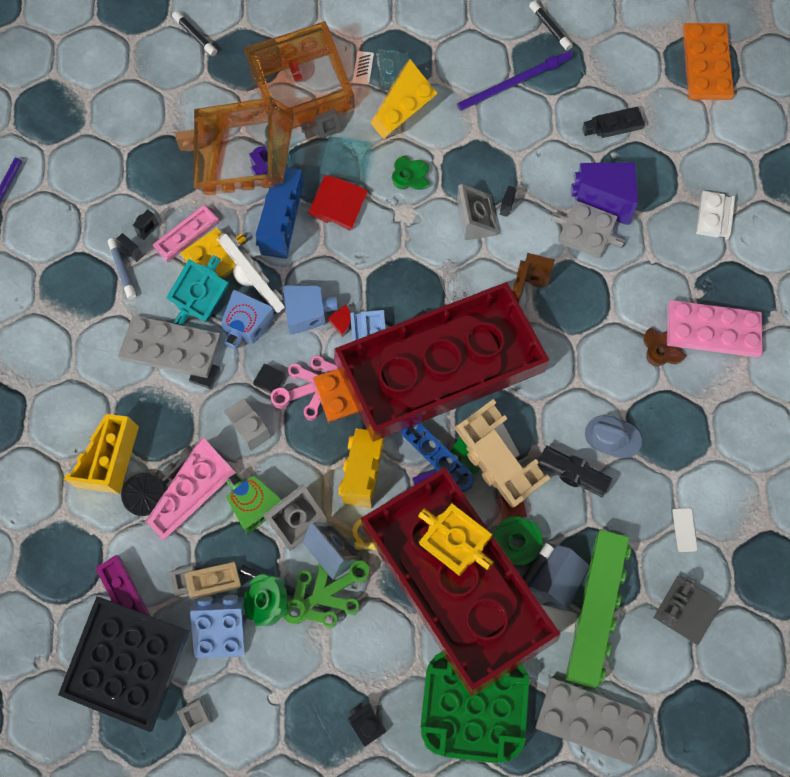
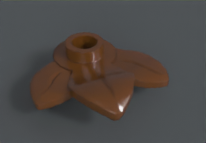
M649 328L646 331L643 342L648 348L646 358L651 365L656 367L666 363L676 365L685 359L686 354L677 349L678 347L667 346V331L659 334L653 328Z

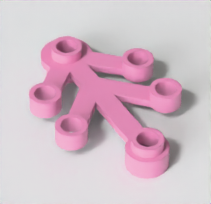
M314 356L310 360L311 368L314 371L324 370L330 372L338 369L336 365L324 361L321 356ZM315 361L322 362L320 366L313 365ZM294 363L288 368L289 376L292 379L301 378L311 383L290 391L284 388L273 390L271 393L272 404L276 408L282 409L287 407L290 401L315 392L310 404L304 408L305 418L310 421L315 420L318 417V408L321 404L313 382V377L318 375ZM295 368L300 370L298 374H292L291 371ZM279 397H284L285 401L283 403H278L277 399ZM312 409L315 411L313 416L307 415L308 410Z

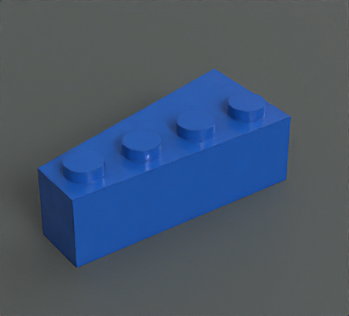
M276 166L274 174L270 175L269 191L265 197V204L255 234L256 246H259L260 254L263 256L288 258L304 183L301 169Z

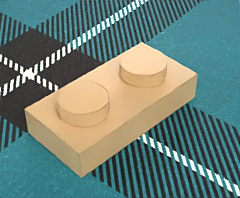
M235 562L185 573L190 599L238 589L241 586Z

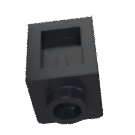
M361 703L349 711L351 716L347 720L364 747L386 733V730L369 704L363 706Z

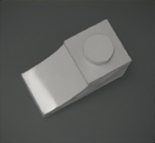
M244 398L224 411L251 451L271 438L265 424Z

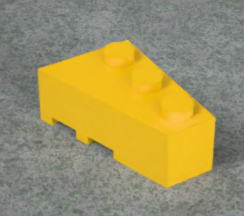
M411 59L401 69L398 77L370 121L371 125L383 139L438 94Z
M106 414L89 439L91 442L83 454L80 453L77 458V464L70 474L67 473L64 480L76 488L120 494L139 426L127 416Z
M355 428L354 436L350 435L348 449L350 453L349 457L345 458L343 472L345 474L343 481L340 482L338 495L342 497L343 504L372 508L385 439L382 438L373 442L368 431Z

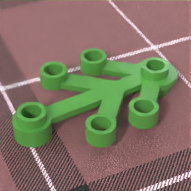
M364 561L354 562L350 566V573L326 586L328 573L321 568L318 562L319 572L313 595L305 600L306 587L311 584L312 576L309 571H300L297 574V587L294 598L287 601L288 613L284 619L293 625L300 624L304 620L323 623L326 628L332 629L338 623L337 615L334 612L321 613L310 609L319 604L344 610L346 614L351 616L357 614L359 603L356 599L350 598L346 600L333 597L332 595L354 582H365L370 575L368 564ZM362 570L364 575L358 577L355 575L356 571ZM306 575L309 579L307 582H301L300 577ZM353 603L356 605V609L350 611L347 609V605ZM299 609L300 613L297 616H293L291 611ZM329 616L335 619L331 624L325 622V619Z

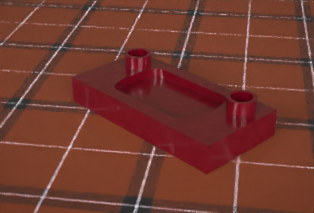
M508 282L334 348V361L373 442L542 374L546 371L550 362Z
M443 468L360 519L362 528L467 692L473 697L558 642L561 633L493 535L482 551L485 556L494 561L492 566L486 570L475 561L460 576L419 544V541L428 532L430 526L418 517L424 508L437 517L453 504L489 531L446 468Z

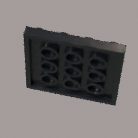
M96 596L58 696L145 731L152 732L190 630Z

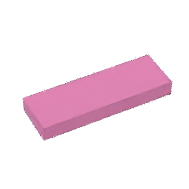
M204 204L152 245L168 263L220 223V221Z

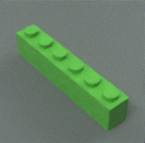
M599 530L596 534L564 681L593 689L597 688L599 683L603 684L606 668H602L604 658L609 657L611 651V643H608L609 633H614L617 620L613 618L614 609L619 608L622 594L618 593L620 584H624L627 572L626 569H623L624 560H628L631 553V546L628 545L629 537L603 530Z

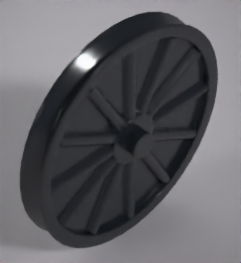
M139 473L133 475L125 482L121 491V500L124 507L130 513L137 516H148L165 493V487L157 476L150 473Z

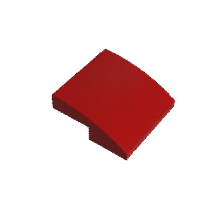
M325 175L308 214L325 223L331 221L350 231L353 228L368 191L345 180Z

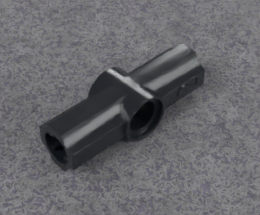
M547 445L537 464L549 472L558 475L564 483L572 487L580 486L602 498L613 479L589 467V463L584 459L574 455L569 457Z

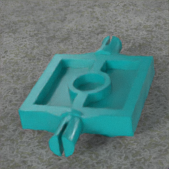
M213 255L207 266L199 265L193 260L188 259L166 297L167 300L174 303L181 310L174 323L183 326L188 315L195 316L203 322L208 321L230 284L215 272L222 259Z

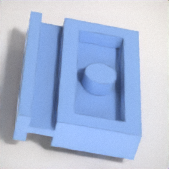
M384 310L367 311L360 314L350 313L353 341L385 329Z

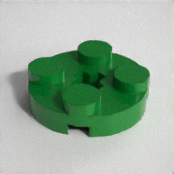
M514 516L503 520L493 534V537L514 567H523L531 564L541 551L543 539L539 528L532 521L522 519V517ZM513 536H517L518 539L523 538L524 542L521 543V548L512 546Z
M266 574L253 578L249 585H252L250 591L245 592L244 596L246 616L258 626H272L288 613L285 582L280 577ZM267 596V602L266 604H264L263 600H265Z

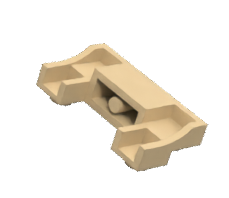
M492 399L454 428L467 445L466 449L469 452L467 456L475 466L478 465L483 471L482 477L489 486L497 487L509 506L515 507L547 482L550 477L542 473L537 466L539 463L537 459L531 460L523 467L520 466L494 429L507 420V417L500 414L494 405L496 404L495 400Z

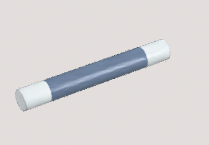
M111 238L108 240V244L126 296L129 300L136 298V293L122 254L118 250L119 245L116 238Z

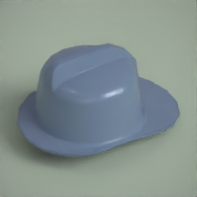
M614 416L595 417L585 428L586 441L593 449L618 458L633 457L639 452L642 445V438L637 428Z

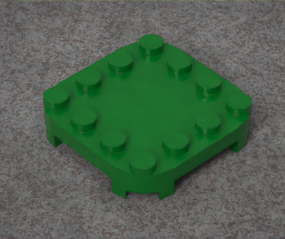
M441 652L435 655L428 664L425 677L420 727L421 738L425 747L435 755L452 759L497 764L507 763L516 758L524 748L526 741L525 733L530 681L529 674L524 666H519L471 697L444 654Z

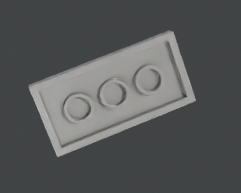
M132 315L118 358L122 361L208 378L222 337L220 333Z
M551 678L534 729L636 766L651 715Z

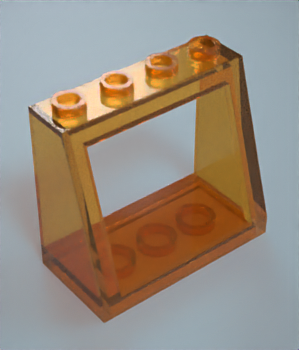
M326 21L244 48L250 77L275 135L297 128L303 122H314V116L332 109L340 113L355 108L354 93ZM328 56L342 90L277 112L264 77Z
M273 97L194 109V188L202 191L205 195H215L216 191L233 193L235 189L249 191L254 190L257 186L273 188L274 184H282L294 121V110ZM268 123V174L216 181L225 129Z

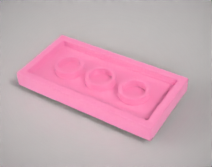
M670 300L667 314V346L759 358L762 355V313Z

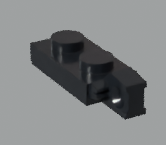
M637 106L592 117V120L584 122L582 130L584 136L597 134V136L606 138L641 130L644 128L645 123Z

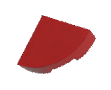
M346 304L328 317V321L342 337L348 332L351 323L350 310Z

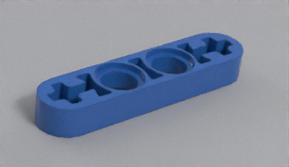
M421 423L411 426L412 428L417 426L416 431L422 437L420 440L413 434L408 436V428L401 431L404 438L437 471L441 470L439 463L442 458H451L453 464L451 468L447 469L450 475L456 469L461 476L465 477L468 475V484L464 485L462 483L458 485V478L452 474V478L462 492L469 491L473 487L474 477L472 473ZM433 441L436 444V448L432 453H425L423 451L425 442Z

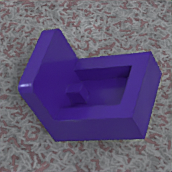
M268 144L257 147L249 153L252 165L250 167L256 179L260 178L264 185L269 182L271 175L270 169L265 163L272 159L271 149Z

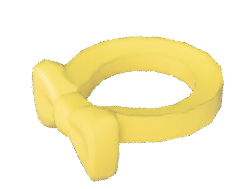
M359 519L352 529L353 538L356 541L354 543L355 550L371 549L377 551L372 542H363L358 536V529L362 526L361 519Z

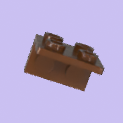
M527 253L526 260L520 261L517 278L512 289L518 303H520L525 282H529L536 287H548L555 259Z

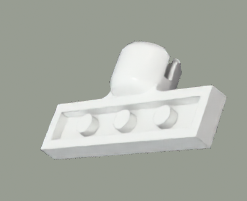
M225 233L218 237L216 240L236 263L233 269L235 280L244 286H254L269 306L273 307L274 312L278 313L285 308L281 303L284 300L276 289L272 291L268 287L269 280L262 273L260 265L255 260H252L247 253L243 255L238 249L240 244L232 234L228 236Z

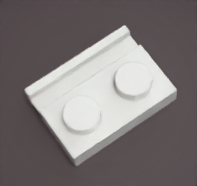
M702 191L696 234L717 238L721 236L729 239L735 196L727 197L725 194Z

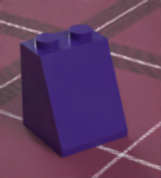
M635 162L580 163L578 172H574V183L571 184V197H575L576 201L618 216L617 222L630 225L638 205Z

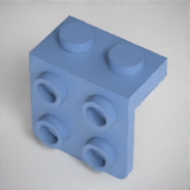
M226 595L223 598L203 596L194 600L190 610L193 652L196 658L237 657L244 654L245 643L242 617L244 597H238L237 595Z

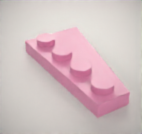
M201 437L145 522L164 540L236 472L207 440Z

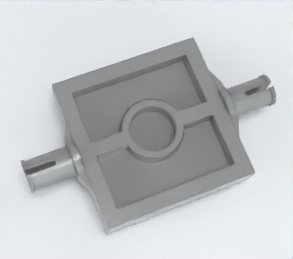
M576 200L567 216L553 212L550 221L562 224V232L558 239L559 243L597 258L601 257L604 248L609 243L622 248L625 241L623 238L612 235L618 216Z

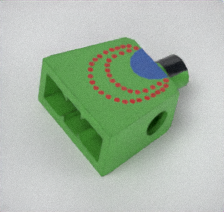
M235 473L226 481L233 490L226 498L247 535L266 521L263 515L282 501L255 476H251L244 481L238 473Z

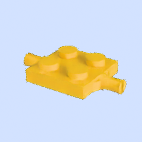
M215 228L180 252L186 263L188 259H191L203 266L208 265L213 255L222 259L215 269V272L222 279L233 272L236 264L216 240L222 235L218 228ZM241 233L235 237L240 245L246 242L245 237Z
M451 504L444 513L437 517L425 508L420 512L418 517L430 526L428 532L419 541V544L460 576L475 561L486 570L492 566L494 561L482 553L484 546L492 538V534L459 508Z

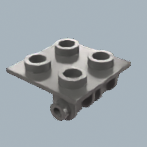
M677 575L653 618L698 646L722 602L696 587V582L689 577L683 579Z

